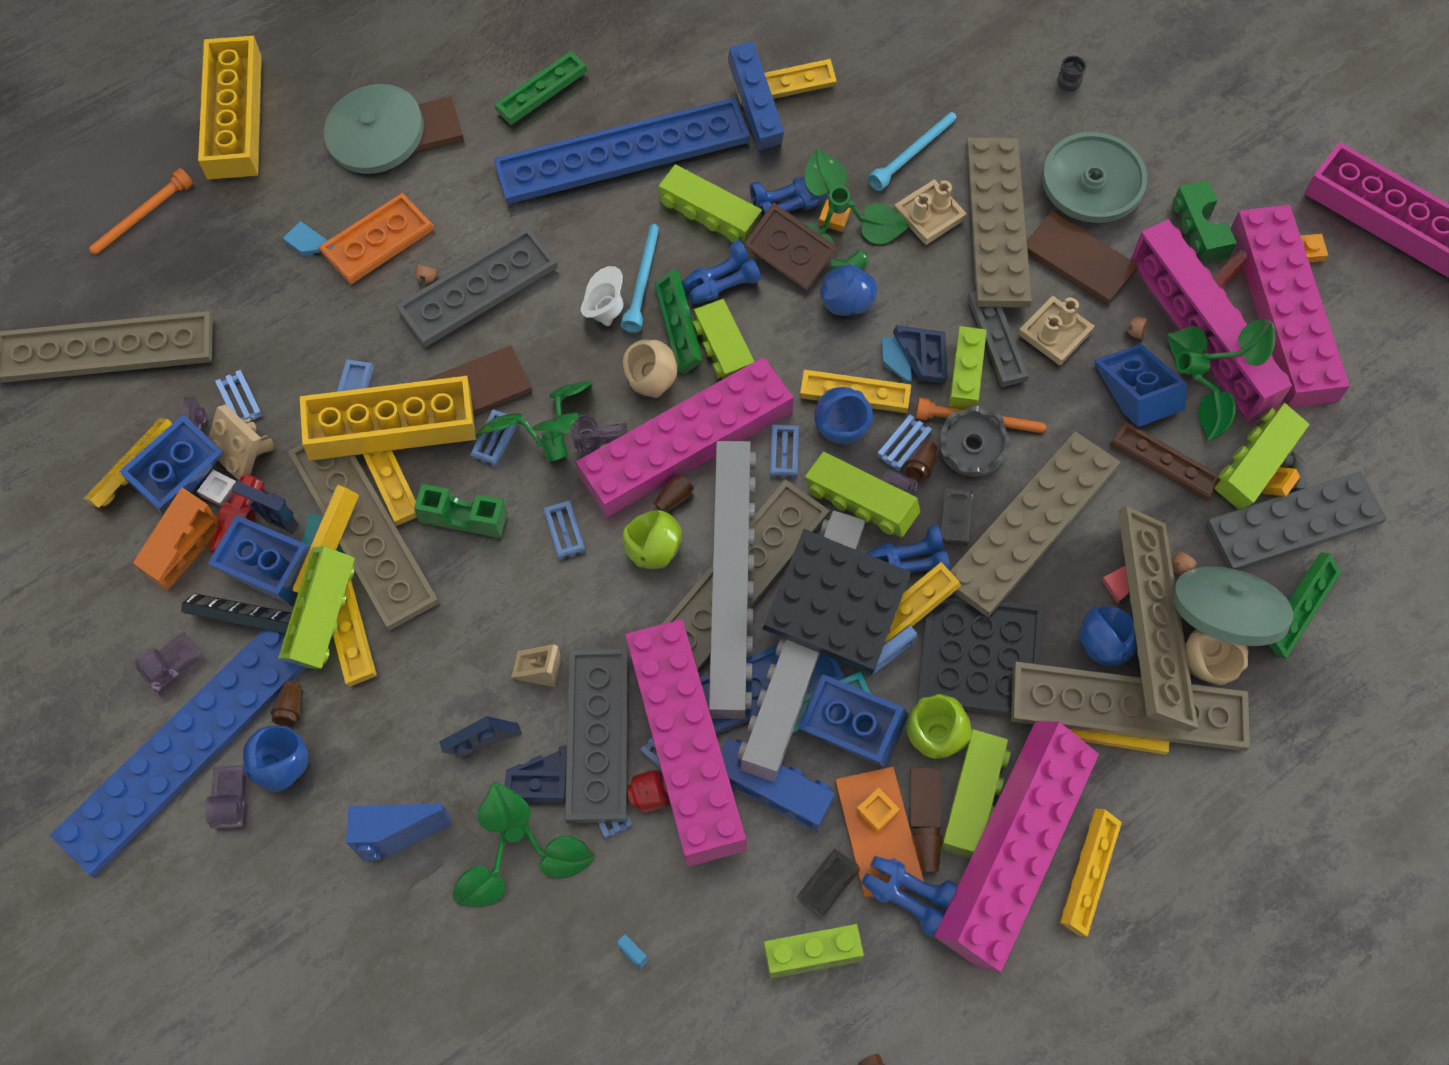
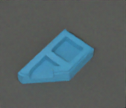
M301 221L283 237L284 243L303 257L314 256V253H320L318 247L328 241Z
M882 338L883 366L890 372L893 371L903 380V383L911 385V365L896 338Z

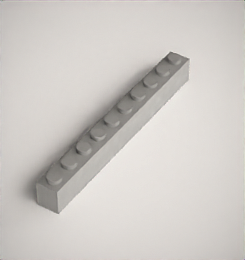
M717 441L709 698L711 719H745V709L751 710L752 692H746V681H752V663H746L747 653H752L753 636H747V626H753V608H747L748 599H753L754 581H748V572H754V555H748L749 546H754L755 529L749 528V520H755V503H749L750 494H755V477H750V469H756V452H750L749 441Z
M833 510L830 520L824 519L820 535L857 550L866 520ZM782 638L779 641L775 654L780 656L777 665L771 663L766 677L770 684L767 690H761L757 701V706L761 707L758 716L752 715L747 732L751 733L748 743L742 742L737 759L742 760L740 771L775 782L820 656L819 652Z

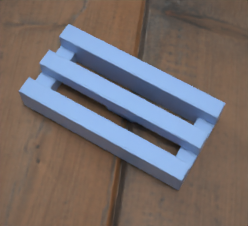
M241 370L236 371V375L233 377L231 375L225 376L226 380L221 381V379L215 381L226 405L237 414L225 389L230 386L244 415L241 418L242 420L249 418L253 421L263 416ZM235 383H241L254 413L249 414Z
M910 414L879 450L877 457L900 472L922 441L931 435L932 429L924 427L921 421H915L914 416ZM911 426L912 429L909 431V433L898 444V446L893 450V452L889 456H887L886 454L891 450V448L896 444V442ZM920 432L921 435L898 462L894 461L915 434Z

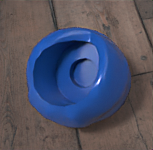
M846 264L834 268L824 276L820 297L824 306L832 314L839 316L860 315L869 310L875 302L877 285L869 273L863 271L858 266Z
M836 387L826 391L820 397L815 409L814 420L818 430L826 439L841 446H848L860 440L869 430L873 423V410L861 391L848 387Z
M1110 606L1092 608L1085 615L1079 631V639L1088 656L1097 664L1106 667L1124 665L1135 656L1138 650L1132 616L1119 608Z
M267 726L257 730L248 739L243 749V770L245 775L253 783L267 791L277 792L286 789L307 768L309 756L305 742L299 734L293 732L287 726Z

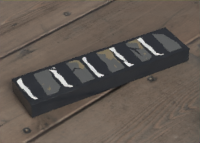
M196 593L183 601L181 612L185 614L285 634L292 612Z

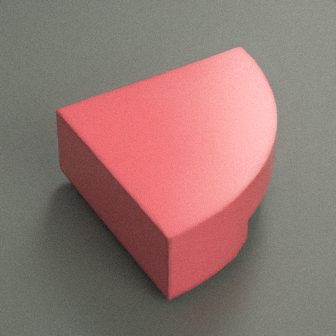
M1126 565L1102 579L1103 584L1117 604L1129 592Z

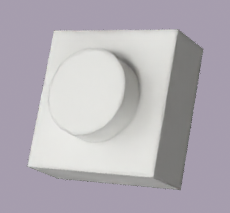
M212 470L197 492L201 497L222 507L233 494L232 488L236 481Z

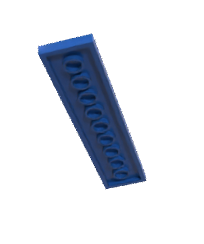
M734 97L493 159L506 203L511 204L749 143L750 134L737 100Z
M263 629L50 834L90 876L94 877L279 695L285 681H294L306 669V667L278 659L285 633Z

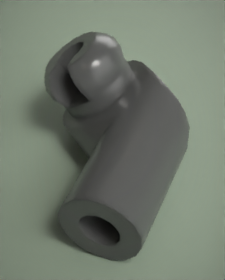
M1292 452L1288 454L1281 466L1297 470L1300 478L1292 489L1302 490L1306 488L1308 467L1299 454Z

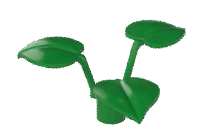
M820 149L814 151L806 166L805 185L807 190L816 197H821L828 193L830 209L821 229L814 223H804L806 226L833 244L832 237L824 233L827 230L831 217L834 213L841 214L846 212L848 208H851L860 222H864L861 227L863 237L872 244H887L907 230L908 224L905 219L893 208L884 204L874 203L868 205L865 208L864 217H862L855 207L854 201H850L849 190L844 187L847 181V171L844 165Z
M1256 320L1246 325L1238 336V343L1242 349L1236 352L1204 353L1207 349V337L1205 332L1199 327H1187L1183 330L1167 334L1177 370L1180 373L1192 374L1193 380L1201 382L1213 391V393L1203 397L1198 409L1199 421L1206 433L1207 440H1214L1221 436L1230 427L1236 411L1233 395L1229 392L1220 393L1218 387L1202 377L1210 368L1209 359L1244 355L1245 361L1249 365L1259 366L1264 364L1271 357L1275 346L1274 323L1270 320Z
M593 382L571 383L552 391L549 394V398H555L556 417L551 420L540 422L531 428L522 417V413L502 415L481 427L476 437L478 439L482 433L502 430L514 424H522L536 441L537 446L543 447L547 461L561 459L568 455L563 440L565 438L563 433L569 434L572 424L579 417L577 412L561 415V401L566 396L577 394L587 387L592 388ZM534 431H545L541 434L542 439Z
M493 782L488 794L479 806L477 818L480 826L487 831L501 832L499 834L494 868L490 872L486 867L476 866L465 871L454 886L453 900L460 905L483 907L494 904L503 896L505 882L496 875L499 873L506 840L518 842L526 835L537 854L543 857L539 863L540 870L554 878H566L581 872L594 859V852L580 839L572 836L557 837L547 844L546 851L542 850L532 835L530 827L525 826L531 817L528 803L513 790Z

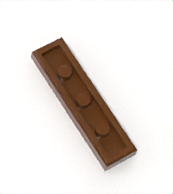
M1126 421L1110 443V446L1208 501L1215 490V486L1220 481L1218 473Z

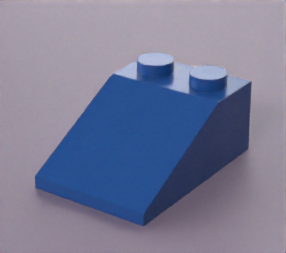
M1142 344L1094 360V365L1121 411L1137 427L1186 410L1187 382Z
M182 415L119 472L159 513L164 515L181 487L192 493L224 453L185 415Z
M236 515L209 560L208 565L271 598L292 606L298 595V592L292 591V588L310 547L305 543Z
M822 674L798 728L857 758L885 769L906 723L908 713L900 705Z
M443 804L349 806L346 843L359 857H362V860L379 861L383 856H391L452 825V818Z

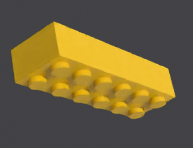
M254 36L204 39L198 162L207 180L258 176L262 55Z
M467 376L300 396L302 444L309 461L476 440L471 391Z

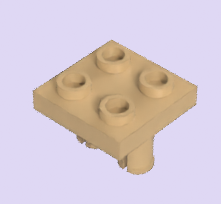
M934 179L894 204V210L905 219L908 227L925 245L966 220L967 213L950 196L952 185L948 181L943 180L938 183Z
M1052 296L1019 329L1018 335L1058 365H1061L1093 332L1095 326L1076 313L1079 308V303L1076 299L1069 297L1061 302Z
M227 405L217 407L208 438L224 453L218 461L239 481L240 476L251 474L256 456L273 451L274 443L271 438L268 439L269 436L263 435L260 437L256 434V425L254 422H251V419L246 418L242 420Z

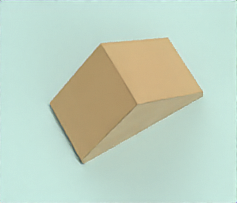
M552 644L518 651L511 678L518 681L556 687L562 663L558 646Z

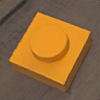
M829 199L826 200L820 215L819 226H823L830 209L828 205ZM848 208L846 212L841 214L834 213L827 228L843 232L851 208Z
M1301 235L1309 263L1325 261L1328 257V252L1323 235Z
M1279 467L1262 493L1286 497L1300 478L1299 473L1293 468Z
M878 787L857 807L856 811L878 833L899 813L900 809Z

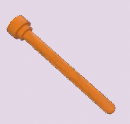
M179 168L172 174L173 177L170 179L171 182L94 242L89 247L90 253L93 255L100 253L177 190L182 191L183 189L187 190L194 184L192 179L183 169Z
M919 397L915 419L927 420V418L932 419L933 416L948 418L953 411L960 412L963 410L936 406L935 402H930V399ZM1002 416L1005 428L1044 433L1047 430V425L1043 422Z

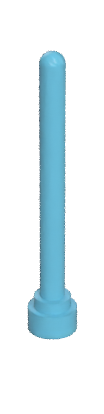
M953 112L948 113L885 168L881 167L880 169L876 168L867 177L871 187L876 191H882L889 184L891 175L956 120V114Z
M651 224L649 227L631 306L622 317L621 327L627 332L637 333L642 329L644 319L640 310L659 233V226L657 224Z

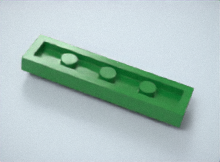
M570 51L494 104L495 110L512 125L587 72V65Z
M671 269L656 281L654 285L671 349L677 362V372L686 374L703 362L680 274L678 271Z
M1319 553L1290 598L1289 603L1293 609V621L1290 629L1284 638L1269 644L1276 657L1287 659L1341 574L1330 553Z

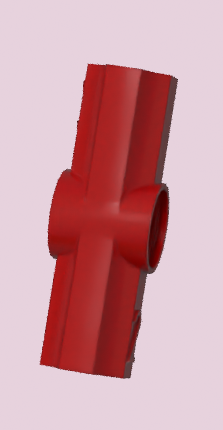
M250 475L240 476L239 482L263 492L265 485L262 481ZM233 493L230 501L222 505L218 515L219 526L208 548L211 554H214L236 515L255 522L256 512L247 505L249 499Z

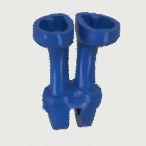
M797 177L793 179L792 184L774 191H765L760 182H753L749 187L752 204L762 209V218L773 202L777 203L794 197L789 201L777 204L786 212H790L798 208L803 210L811 209L828 197L827 194L821 197L812 195L806 188L805 177Z
M736 240L730 245V257L727 260L708 269L703 267L697 268L682 281L684 291L689 293L692 303L699 304L718 298L719 292L735 285L757 283L761 280V274L756 263L752 259L748 260V255L742 242ZM739 270L728 277L714 281L725 274Z
M938 525L930 526L927 529L925 539L920 542L903 546H893L891 543H885L865 553L911 573L930 572L940 562L950 571L948 555L945 550L943 551V540ZM928 554L932 555L931 557L926 559L909 562H900L901 559H906L914 556Z
M874 856L870 866L882 875L889 877L890 880L888 883H885L882 879L866 873L861 882L862 885L879 902L886 904L888 901H891L912 913L920 921L923 933L932 937L942 921L943 912L918 902L899 888L903 886L926 898L937 907L945 909L956 892L957 884L948 880L940 885L925 883L904 870L905 865L894 858L886 859Z

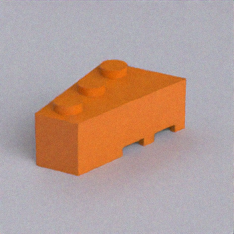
M181 487L138 553L133 564L144 576L165 591H168L212 542L219 526L217 517L208 504Z

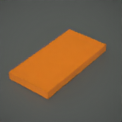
M402 192L318 248L328 262L351 285L432 232L434 226Z
M894 767L835 779L864 899L873 897L872 893L861 883L866 873L882 879L885 883H888L890 880L889 877L882 875L870 866L874 856L886 859L894 858L905 865L904 870L924 882ZM879 787L898 806L900 811L877 833L856 809ZM900 886L899 888L901 891L907 890V888L903 886Z

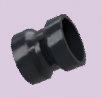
M1072 55L1063 59L1057 79L1061 89L1075 91L1081 86L1086 70V62L1081 57Z

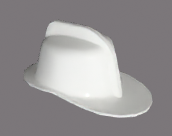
M608 266L600 269L593 275L587 285L581 305L583 316L594 318L605 326H610L613 319L620 314L624 305L620 294L623 278L620 269L615 266Z

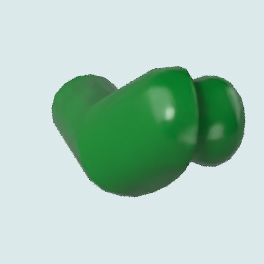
M857 251L846 261L833 259L831 270L846 264L863 269L868 263L867 254L864 251Z

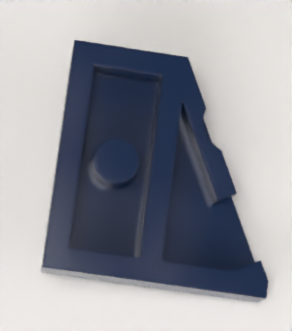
M896 325L893 334L918 380L944 384L948 379L945 332Z
M236 482L232 488L233 493L249 499L247 505L260 514L265 521L291 534L295 532L298 523L293 517L294 513L287 507V501L276 493L268 495L242 482Z
M486 716L439 741L443 753L463 757L471 754L474 750L521 734V730L516 722Z
M567 745L558 747L559 751L546 757L540 755L530 759L526 764H518L507 769L505 787L516 792L527 803H565Z

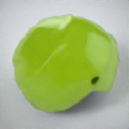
M661 510L650 511L636 517L624 527L622 533L625 553L638 567L650 570L665 568L676 556L680 548L682 530L679 523L669 513Z
M942 694L921 698L910 711L906 721V731L911 744L924 756L933 759L946 758L959 752L968 745L972 735L969 717L961 703L953 697Z

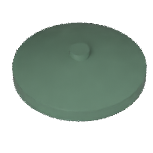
M389 84L367 85L348 93L331 109L324 126V140L334 160L343 168L362 174L380 173L398 166L415 151L423 135L424 119L416 100L404 89Z
M1084 132L1061 140L1051 149L1044 164L1042 181L1048 198L1063 213L1080 221L1105 223L1125 217L1138 206L1147 186V170L1137 151L1125 141L1105 133Z
M1218 566L1194 568L1186 571L1178 578L1173 591L1174 606L1190 625L1213 638L1228 643L1245 646H1263L1275 643L1287 635L1293 621L1291 604L1278 589L1261 578L1240 570Z

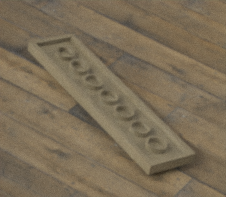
M968 137L966 145L977 307L1030 308L1032 299L1018 138Z
M210 311L0 331V383L212 362L213 316Z
M1075 431L952 568L950 572L961 584V587L954 593L986 617H989L1119 468L1121 462Z
M303 444L289 450L288 453L323 515L327 510L337 485L346 487L359 494L339 544L345 554L355 557L353 563L354 570L388 631L438 605V598L356 457L351 455L309 461Z
M786 479L755 514V520L749 521V528L755 530L754 546H749L748 555H754V572H748V581H754L753 599H748L747 608H752L790 563L803 530L806 529L815 533L824 522V519H827L830 514L829 509ZM713 564L662 623L665 624L683 619L698 672L711 657Z
M1125 506L1118 511L1119 527L1122 536L1123 554L1127 571L1126 577L1129 585L1130 603L1134 620L1133 626L1136 634L1137 654L1140 662L1141 682L1143 684L1147 717L1191 732L1198 729L1181 617L1174 606L1172 598L1175 579L1166 524Z
M1015 662L1013 665L1011 722L1034 724L1036 721H1056L1073 730L1246 751L1250 748L1248 691L1191 684L1198 729L1187 732L1147 717L1143 684L1139 677Z

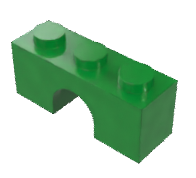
M1209 180L1179 186L1172 202L1174 211L1179 214L1182 221V230L1188 235L1191 248L1194 249L1197 258L1202 264L1230 258L1237 244L1228 222L1215 224L1204 218L1212 215L1218 201Z
M421 484L414 506L420 523L501 538L508 515L504 499L476 494L474 501H464L454 497L448 488Z

